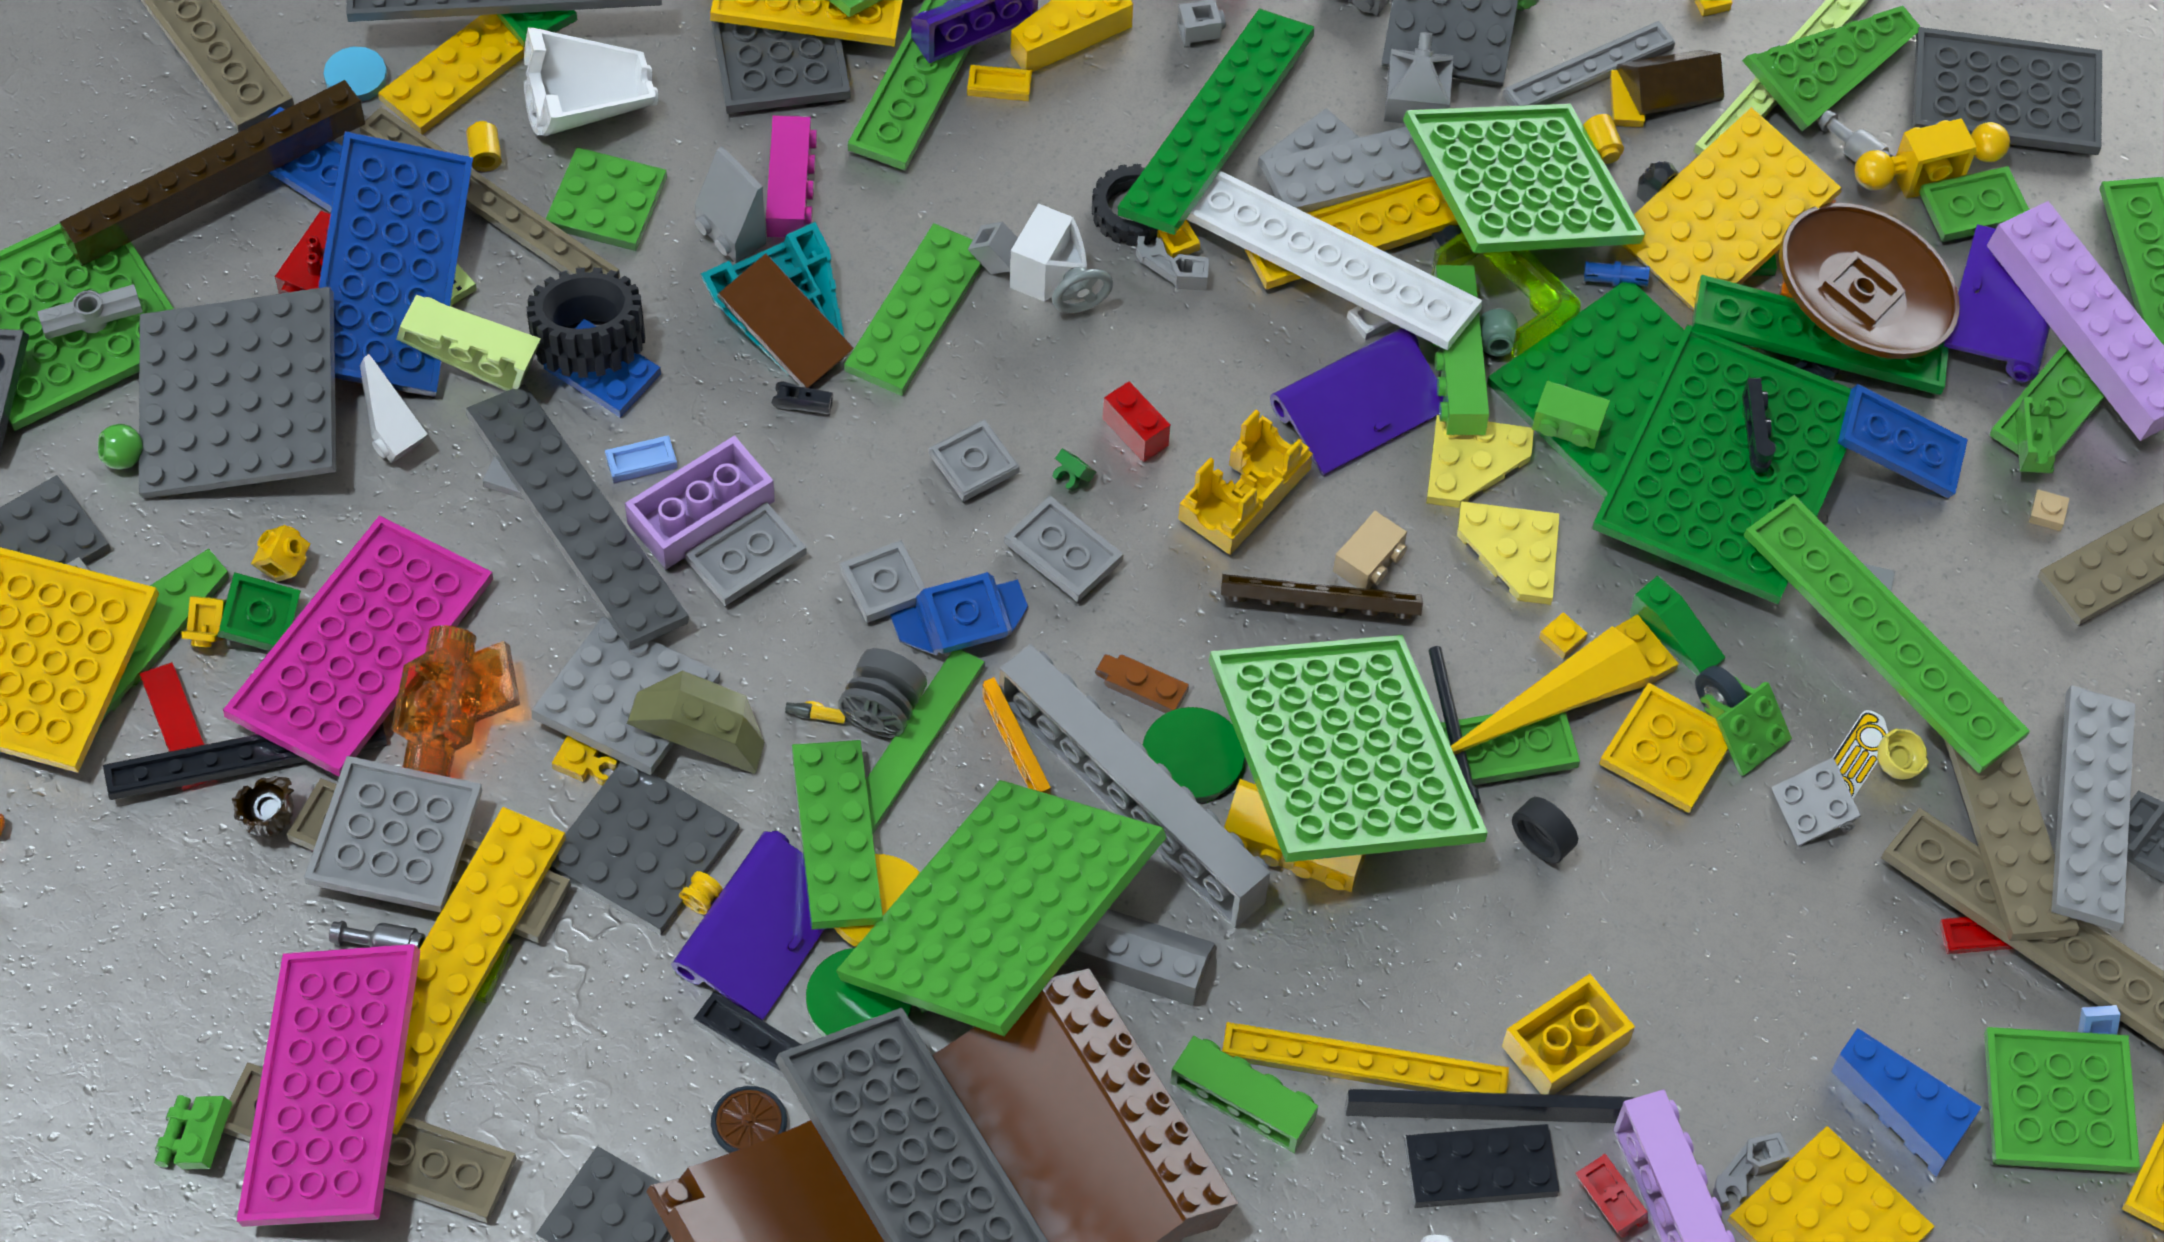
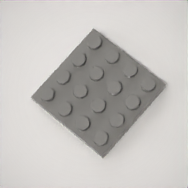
M602 617L531 710L532 719L644 773L652 775L674 745V742L626 724L637 692L682 670L716 684L720 681V672L653 640L629 650L609 620Z
M347 756L304 876L305 883L441 913L445 906L483 791L482 785Z

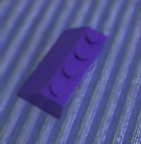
M949 0L939 7L923 11L911 18V38L927 62L932 63L1018 26L1038 11V0Z

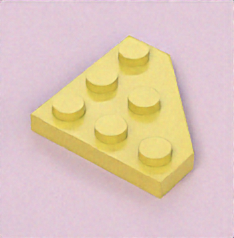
M1437 414L1426 503L1459 508L1461 501L1469 502V498L1479 491H1486L1503 480L1510 471L1517 467L1521 468L1529 463L1534 435L1532 427L1488 422L1486 435H1446L1445 422H1440L1439 415Z
M1461 501L1457 537L1465 545L1469 544L1479 555V560L1495 577L1499 576L1510 588L1509 592L1518 601L1551 605L1554 589L1559 513Z

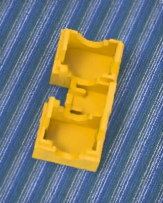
M1255 410L1241 424L1240 439L1230 451L1229 466L1241 473V478L1234 485L1232 479L1226 484V481L1223 480V472L1218 468L1215 471L1213 470L1214 459L1210 457L1196 471L1193 489L1179 504L1178 519L1229 555L1239 547L1311 470L1313 453L1309 451V447L1301 439H1298L1294 444L1284 441L1279 435L1278 429L1272 426V421L1263 415L1259 418L1260 412L1258 410Z

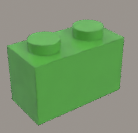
M1547 381L1535 413L1532 430L1539 431L1545 436H1555L1570 441L1577 446H1586L1594 449L1610 400Z

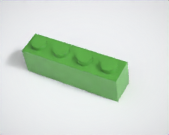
M1193 1035L1171 1071L1170 1084L1292 1153L1296 1152L1316 1119L1318 1105L1314 1103L1309 1095L1300 1091L1294 1092L1283 1086L1277 1077L1271 1074L1264 1075L1256 1071L1245 1059L1238 1056L1232 1057L1224 1053L1216 1043L1208 1039L1201 1040Z

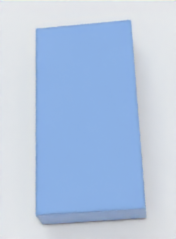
M669 435L605 450L613 483L678 468Z

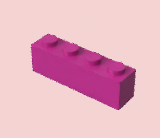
M773 116L766 206L767 237L785 238L787 234L812 223V206H807V200H813L814 181H809V174H815V155H810V150L817 147V130H811V117Z

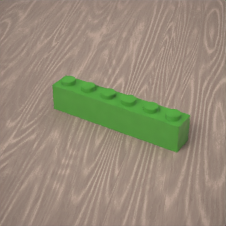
M1436 265L1434 277L1477 297L1474 266ZM1478 312L1448 350L1438 346L1439 352H1435V371H1441V377L1437 378V395L1443 396V402H1440L1439 419L1440 422H1445L1446 435H1486L1489 407Z

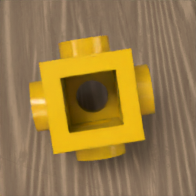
M283 525L266 530L257 542L259 547L251 565L275 582L295 577L307 560L306 552L311 543L301 537L298 530L290 526Z

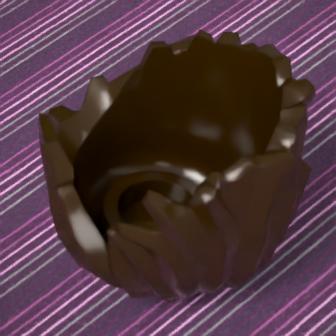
M277 776L271 778L263 777L256 781L253 789L248 785L243 786L236 796L232 798L235 811L234 819L237 820L238 825L252 835L267 837L281 833L286 825L291 824L294 809L291 793L294 792V789L289 788V785H292L290 778Z

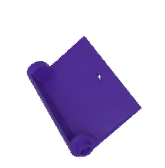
M1977 224L1958 292L1960 304L1959 317L1953 332L1946 339L1944 347L2007 361L2006 371L2014 380L2019 382L2034 380L2039 374L2050 326L1987 247L1996 229Z
M1399 328L1271 394L1270 402L1280 421L1283 423L1291 421L1302 442L1313 453L1312 459L1323 476L1436 417L1437 414L1439 415L1440 402H1443V396L1437 395V378L1419 349L1416 335L1404 328Z
M765 831L761 834L671 963L672 969L684 980L696 985L704 981L733 1003L762 1021L824 931V929H811L803 853L789 844V839L778 831Z

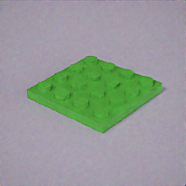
M1997 1027L1986 1028L1984 1042L1992 1159L1994 1165L2137 1173L2140 1168L2129 1035Z

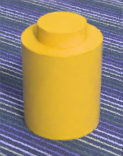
M1598 114L1589 118L1583 126L1605 164L1617 161L1624 151V146L1612 117L1608 114Z
M478 121L469 126L466 130L469 157H473L472 168L482 172L498 168L502 163L497 127L486 121Z

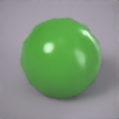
M116 424L107 427L99 434L98 456L103 464L109 468L121 470L130 468L139 461L143 450V443L137 430L129 425Z

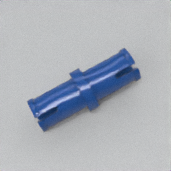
M1586 261L1584 282L1612 283L1613 287L1625 282L1648 287L1650 266L1621 265V261H1615L1614 264Z

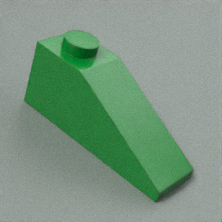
M1658 575L1634 595L1629 615L1633 617L1638 614L1665 648L1694 674L1698 676L1706 668L1719 666L1725 661L1726 657L1683 597Z

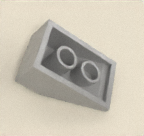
M720 147L715 153L695 203V224L703 235L708 234L715 241L717 249L723 255H728L737 263L766 244L763 186L723 147Z

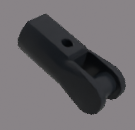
M784 381L776 383L775 390L777 395L771 401L774 407L830 415L833 404V392L805 388Z

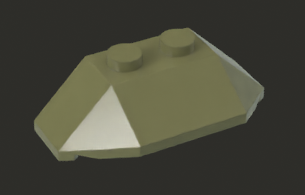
M683 670L637 692L626 723L753 774L757 770L765 743L746 695Z

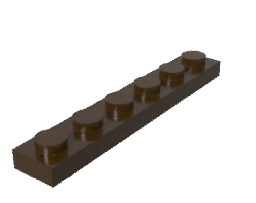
M1222 574L1221 595L1227 596V599L1230 601L1245 602L1247 598L1260 599V602L1266 605H1279L1280 601L1294 603L1295 607L1311 609L1314 605L1327 606V609L1333 612H1346L1347 608L1359 609L1360 613L1371 616L1380 615V612L1394 613L1395 617L1401 619H1412L1414 615L1422 616V594Z

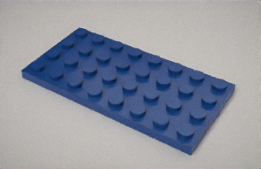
M345 131L318 288L330 287L334 292L336 379L363 383L360 365L363 358L370 354L395 390L432 397L436 396L441 360L396 339L399 327L416 295L430 297L439 303L450 306L473 157Z

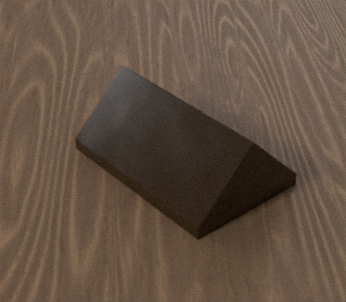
M1694 50L1620 63L1616 67L1640 115L1721 101L1724 98L1721 53Z

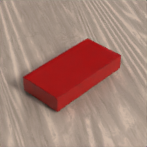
M1969 917L1941 919L1939 922L1946 954L2014 949Z

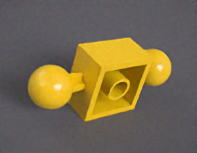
M1962 118L1952 121L1944 120L1935 125L1923 128L1915 127L1904 132L1896 156L1890 157L1887 153L1880 150L1865 152L1856 161L1854 174L1858 183L1868 190L1883 189L1895 177L1905 199L1920 196L1919 190L1921 185L1967 175L1974 156L1983 162L2000 160L2009 150L2010 137L2003 126L1994 122H1987L1977 126L1970 135Z

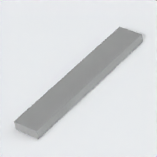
M1657 21L1508 86L1503 90V97L1510 106L1547 105L1609 78L1611 70H1617V64L1654 58L1674 49L1675 41L1660 21Z

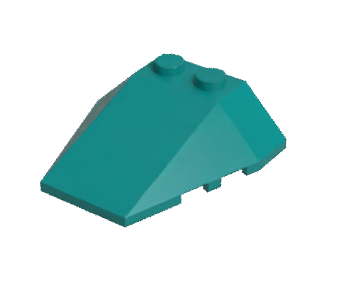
M816 222L787 234L784 242L734 265L729 260L700 274L714 303L787 375H789L787 371L717 296L719 292L766 253L844 337L840 308H838L836 297V283L832 273L831 253Z

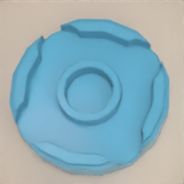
M353 46L336 52L326 62L323 73L327 88L346 80L361 101L370 100L378 95V92L384 88L387 81V70L383 58L376 51L366 47Z

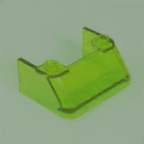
M1461 232L1434 251L1431 275H1435L1436 265H1464L1480 253L1473 252L1464 233ZM1528 250L1482 253L1529 298V305L1537 314V316L1516 329L1511 360L1579 314L1581 309L1580 300Z

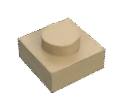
M2037 489L2028 522L2061 531L2070 498Z

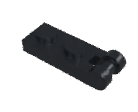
M1748 378L1742 394L1750 466L1757 473H1765L1769 470L1776 451L1775 444L1768 440L1771 437L1772 431L1771 420L1766 419L1765 411L1768 408L1767 391H1762L1761 378Z

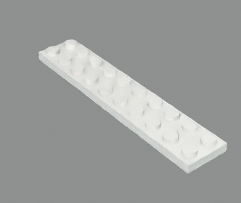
M1219 171L1187 217V220L1446 350L1452 346L1482 309L1481 299L1222 171Z

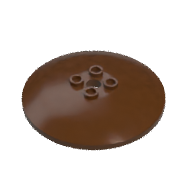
M1828 203L1820 208L1815 206L1802 212L1793 220L1783 235L1779 250V263L1784 282L1790 294L1802 311L1817 326L1843 344L1878 357L1908 359L1920 357L1936 350L1953 332L1960 309L1959 295L1954 278L1936 250L1916 231L1896 218L1862 205ZM1859 286L1864 288L1868 293L1860 290Z

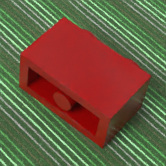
M1130 381L1104 397L1102 419L1142 462H1145L1169 446L1171 424Z

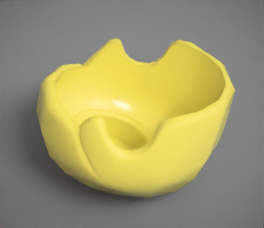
M1893 729L1881 739L1878 745L1877 760L1882 770L1892 778L1900 780L1914 778L1929 763L1927 748L1922 738L1911 730Z

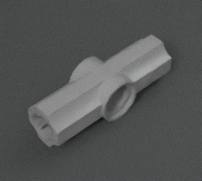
M133 284L101 294L90 290L82 291L74 297L72 302L37 312L45 338L50 339L78 330L97 333L106 327L107 322L142 313L143 311Z

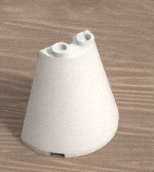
M528 28L524 51V65H528L526 71L527 80L524 81V93L528 118L535 134L548 136L658 104V90L656 87H653L651 81L652 68L650 65H647L644 52L541 29Z

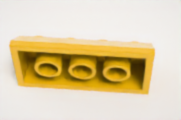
M1242 779L1239 780L1224 829L1229 833L1233 832L1239 836L1245 848L1253 856L1262 858L1268 866H1280L1291 870L1298 877L1305 879L1313 878L1324 882L1331 889L1352 892L1366 854L1285 862L1256 784Z

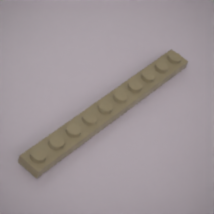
M382 107L377 109L365 120V125L360 127L361 134L365 136L447 152ZM471 168L466 200L468 208L561 272L567 270L569 275L576 274V268L584 267L585 272H592L593 267L602 268L603 274H607L610 270L618 272V277H620L617 267Z

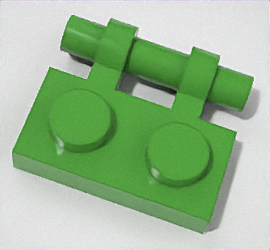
M178 1095L174 1107H170L166 1116L168 1124L165 1133L157 1141L155 1149L158 1153L154 1163L157 1166L167 1168L172 1156H175L173 1163L181 1169H210L233 1102L225 1096H197L192 1109L188 1110L191 1099ZM182 1126H186L182 1138L178 1139Z

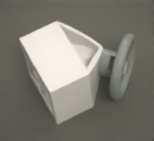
M1038 203L1011 249L1010 288L1044 302L1052 297L1054 307L1064 313H1078L1095 307L1110 294L1113 287L1112 277L1109 273L1100 269L1087 270L1086 253L1074 218ZM1100 279L1103 281V287L1095 295L1092 292V287ZM1074 298L1085 300L1073 304L1063 302Z

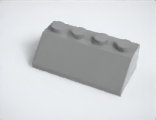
M1108 909L1063 965L1078 970L1090 969L1094 975L1193 1006L1215 943Z

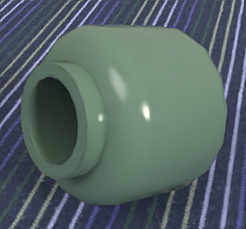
M1491 309L1480 316L1483 352L1492 356H1504L1517 348L1520 337L1518 322L1513 313L1505 309Z

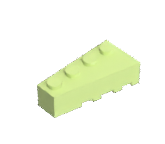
M416 295L399 327L396 340L508 391L510 389H519L520 385H522L533 363L541 338L447 306L430 297Z

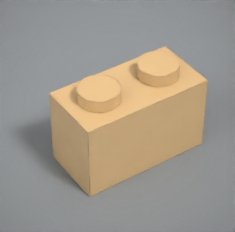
M1374 511L1336 553L1333 572L1357 588L1369 589L1373 584L1379 585L1387 574V567L1392 562L1398 563L1407 550V546H1405L1407 531L1377 511Z

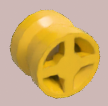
M696 871L691 877V884L689 887H684L681 890L679 897L683 899V903L688 908L698 914L706 915L712 906V901L717 899L723 888L713 877L701 871Z

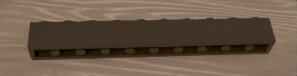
M343 80L60 221L66 244L80 265L84 266L343 136L345 131L351 132L365 125L361 100L346 80Z

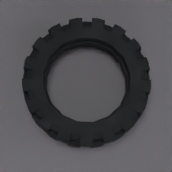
M1124 164L1118 166L1116 170H1108L1105 172L1104 178L1100 177L1098 179L1096 188L1093 189L1091 212L1094 215V224L1096 227H1100V232L1105 237L1109 235L1112 237V241L1119 244L1122 241L1126 242L1128 246H1135L1138 236H1145L1144 244L1147 245L1150 244V240L1155 239L1156 241L1158 229L1135 221L1122 219L1114 214L1108 206V200L1114 194L1130 189L1145 169L1141 167L1142 164H1133V166L1129 167Z

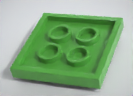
M576 147L546 220L567 234L637 251L666 182L667 170Z

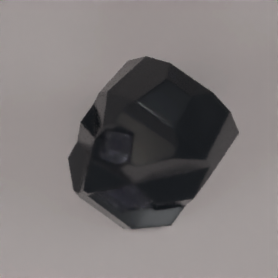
M1666 161L1651 163L1639 177L1637 197L1646 204L1679 174L1674 165Z

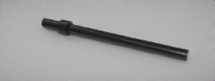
M1434 646L1428 652L1451 746L1462 738V733L1442 648ZM1466 751L1455 754V758L1480 813L1478 806L1481 803L1479 791L1473 785Z

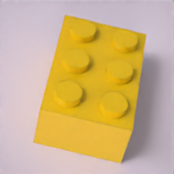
M1589 973L1507 1028L1502 1048L1540 1094L1555 1095L1627 1046L1635 1026Z

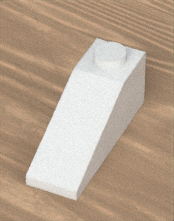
M368 354L363 358L360 370L371 436L374 439L372 444L379 456L382 458L387 457L392 464L422 444L428 434L373 358Z

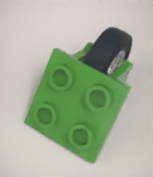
M1710 666L1696 677L1695 689L1697 695L1704 705V710L1716 718L1739 775H1746L1792 739L1768 682H1764L1754 689L1741 683L1737 677L1719 666Z

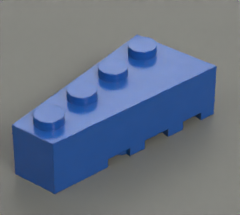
M1859 1028L1856 1029L1842 1049L1831 1070L1863 1104H1868L1879 1115L1878 1119L1887 1128L1891 1127L1905 1141L1904 1145L1913 1155L1917 1153L1928 1164L1927 1169L1935 1177L1938 1176L1981 1109V1106Z

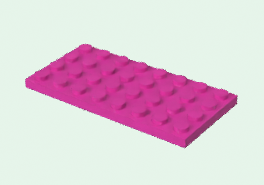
M379 515L223 709L224 717L340 777L346 757H356L492 582L493 572Z
M415 944L286 953L282 955L236 1220L242 1227L379 1219L421 951Z

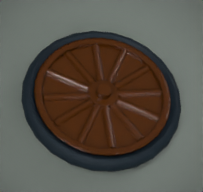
M742 1086L727 1092L714 1106L711 1115L712 1134L717 1143L729 1153L785 1132L787 1128L786 1109L781 1100L771 1091L758 1086Z

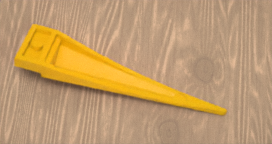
M1637 614L1616 627L1611 626L1451 745L1452 751L1455 755L1551 716L1621 693L1646 687L1648 683L1653 684L1677 669L1678 662Z

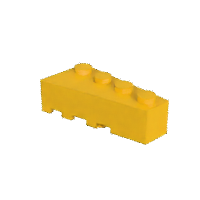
M1051 0L1011 30V55L1021 69L1032 70V72L1037 71L1132 28L1134 4L1131 0Z

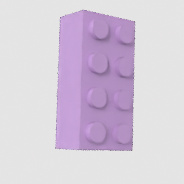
M734 435L625 503L627 524L666 570L684 559L685 553L766 502L769 505L775 502L774 483L772 478Z

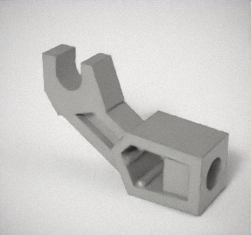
M1138 236L1136 257L1141 264L1146 265L1173 283L1176 289H1207L1209 258L1179 254L1172 258L1166 253L1162 238H1156V245L1154 247H1147L1144 244L1145 236Z
M1781 1132L1748 1139L1745 1146L1723 1173L1717 1176L1713 1194L1721 1208L1728 1205L1729 1199L1726 1195L1728 1191L1734 1192L1737 1195L1739 1203L1745 1201L1747 1197V1176L1749 1173L1758 1176L1781 1168L1789 1161L1791 1155ZM1762 1150L1765 1160L1760 1159L1758 1162L1753 1159V1153Z

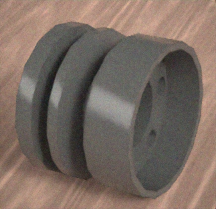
M879 648L867 649L861 655L853 671V678L847 683L845 691L838 701L839 709L850 722L866 732L888 738L898 737L904 732L907 721L913 714L912 708L919 702L927 686V678L916 664L898 653Z

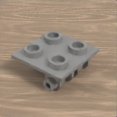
M1833 757L1771 787L1798 846L1837 828H1841L1843 832L1850 831L1855 827L1854 821L1861 817Z

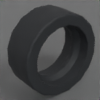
M1535 796L1530 798L1512 816L1513 829L1520 841L1533 854L1546 862L1554 864L1560 862L1578 843L1577 831L1571 820L1556 805L1544 798Z

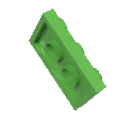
M2009 166L1921 185L1919 190L1922 201L1942 242L1974 235L1977 224L1996 229L2000 223L2030 210Z

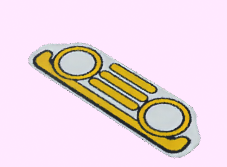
M1866 710L1859 716L1833 756L1852 798L1856 796L1877 764L1878 745L1881 739L1888 733L1883 716L1871 710Z

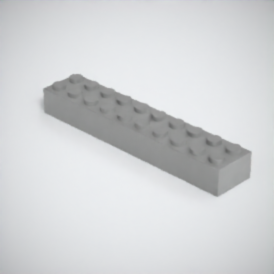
M1029 644L1000 667L999 687L1014 716L1116 814L1163 827L1167 838L1155 852L1235 929L1265 904L1270 871L1265 861L1259 856H1253L1245 848L1239 836L1233 832L1229 833L1220 825L1218 817L1211 810L1203 809L1196 802L1195 796L1187 787H1180L1172 779L1170 772L1164 765L1156 764L1148 756L1146 749L1140 742H1133L1124 733L1122 726L1114 718L1109 719L1100 710L1098 703L1091 696H1085L1079 691L1074 680L1068 674H1062L1054 667L1051 658L1045 652H1038Z

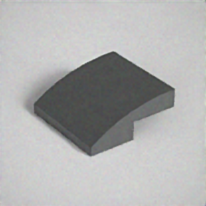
M2138 790L2130 801L2127 861L2152 877L2164 882V802Z

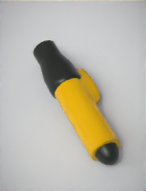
M820 702L786 703L785 713L794 714L801 718L841 724L850 722L840 709L824 707Z

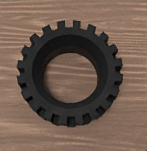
M584 267L576 268V274L569 275L566 270L559 273V279L557 280L551 276L545 279V287L537 285L533 289L534 296L529 295L527 300L528 306H526L530 335L541 338L535 355L537 356V361L541 365L547 363V369L552 372L561 368L562 375L568 377L571 376L572 372H578L579 378H588V372L595 371L597 376L606 375L605 369L611 368L614 372L622 369V361L630 364L635 360L634 353L640 354L643 350L642 343H645L646 336L641 294H639L636 284L631 285V280L626 276L619 279L618 272L610 270L607 274H603L602 268L593 267L592 272H585ZM583 319L605 322L603 325L587 329L567 328L570 325L582 322Z

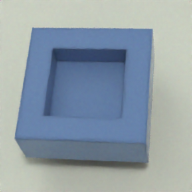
M2117 1005L2083 1007L2081 1009L2078 1032L2117 1035L2121 1016Z

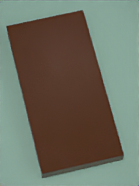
M766 253L718 293L717 297L801 387H812L854 349Z

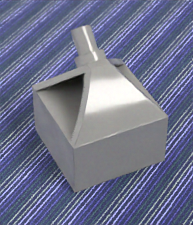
M1420 32L1418 48H1415V51L1391 50L1384 121L1404 123L1403 118L1406 110L1449 109L1453 55L1433 53L1434 50H1431L1432 33Z

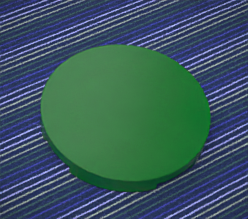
M1185 707L1167 712L1149 727L1142 744L1148 756L1156 764L1164 765L1170 772L1172 779L1180 787L1185 786L1193 793L1197 803L1217 799L1218 795L1227 791L1238 781L1244 765L1245 755L1233 724L1222 715L1205 708Z
M855 948L838 951L823 960L812 973L806 989L807 1011L814 1024V1028L822 1037L902 1008L909 1018L912 1005L841 981L836 970Z

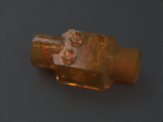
M445 625L431 627L425 653L406 663L403 667L391 730L407 740L403 768L450 777L455 751L472 742L484 678L471 669L477 637L468 630Z

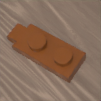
M1105 654L1095 670V674L1098 677L1105 679L1104 684L1108 688L1165 714L1179 709L1189 690V684L1125 655H1119L1118 658Z

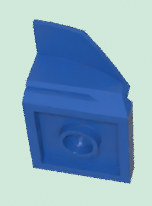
M986 572L925 588L916 596L915 607L890 614L899 642L938 656V652L945 654L1010 636L1026 612L1028 604L1018 579L996 585L994 576Z

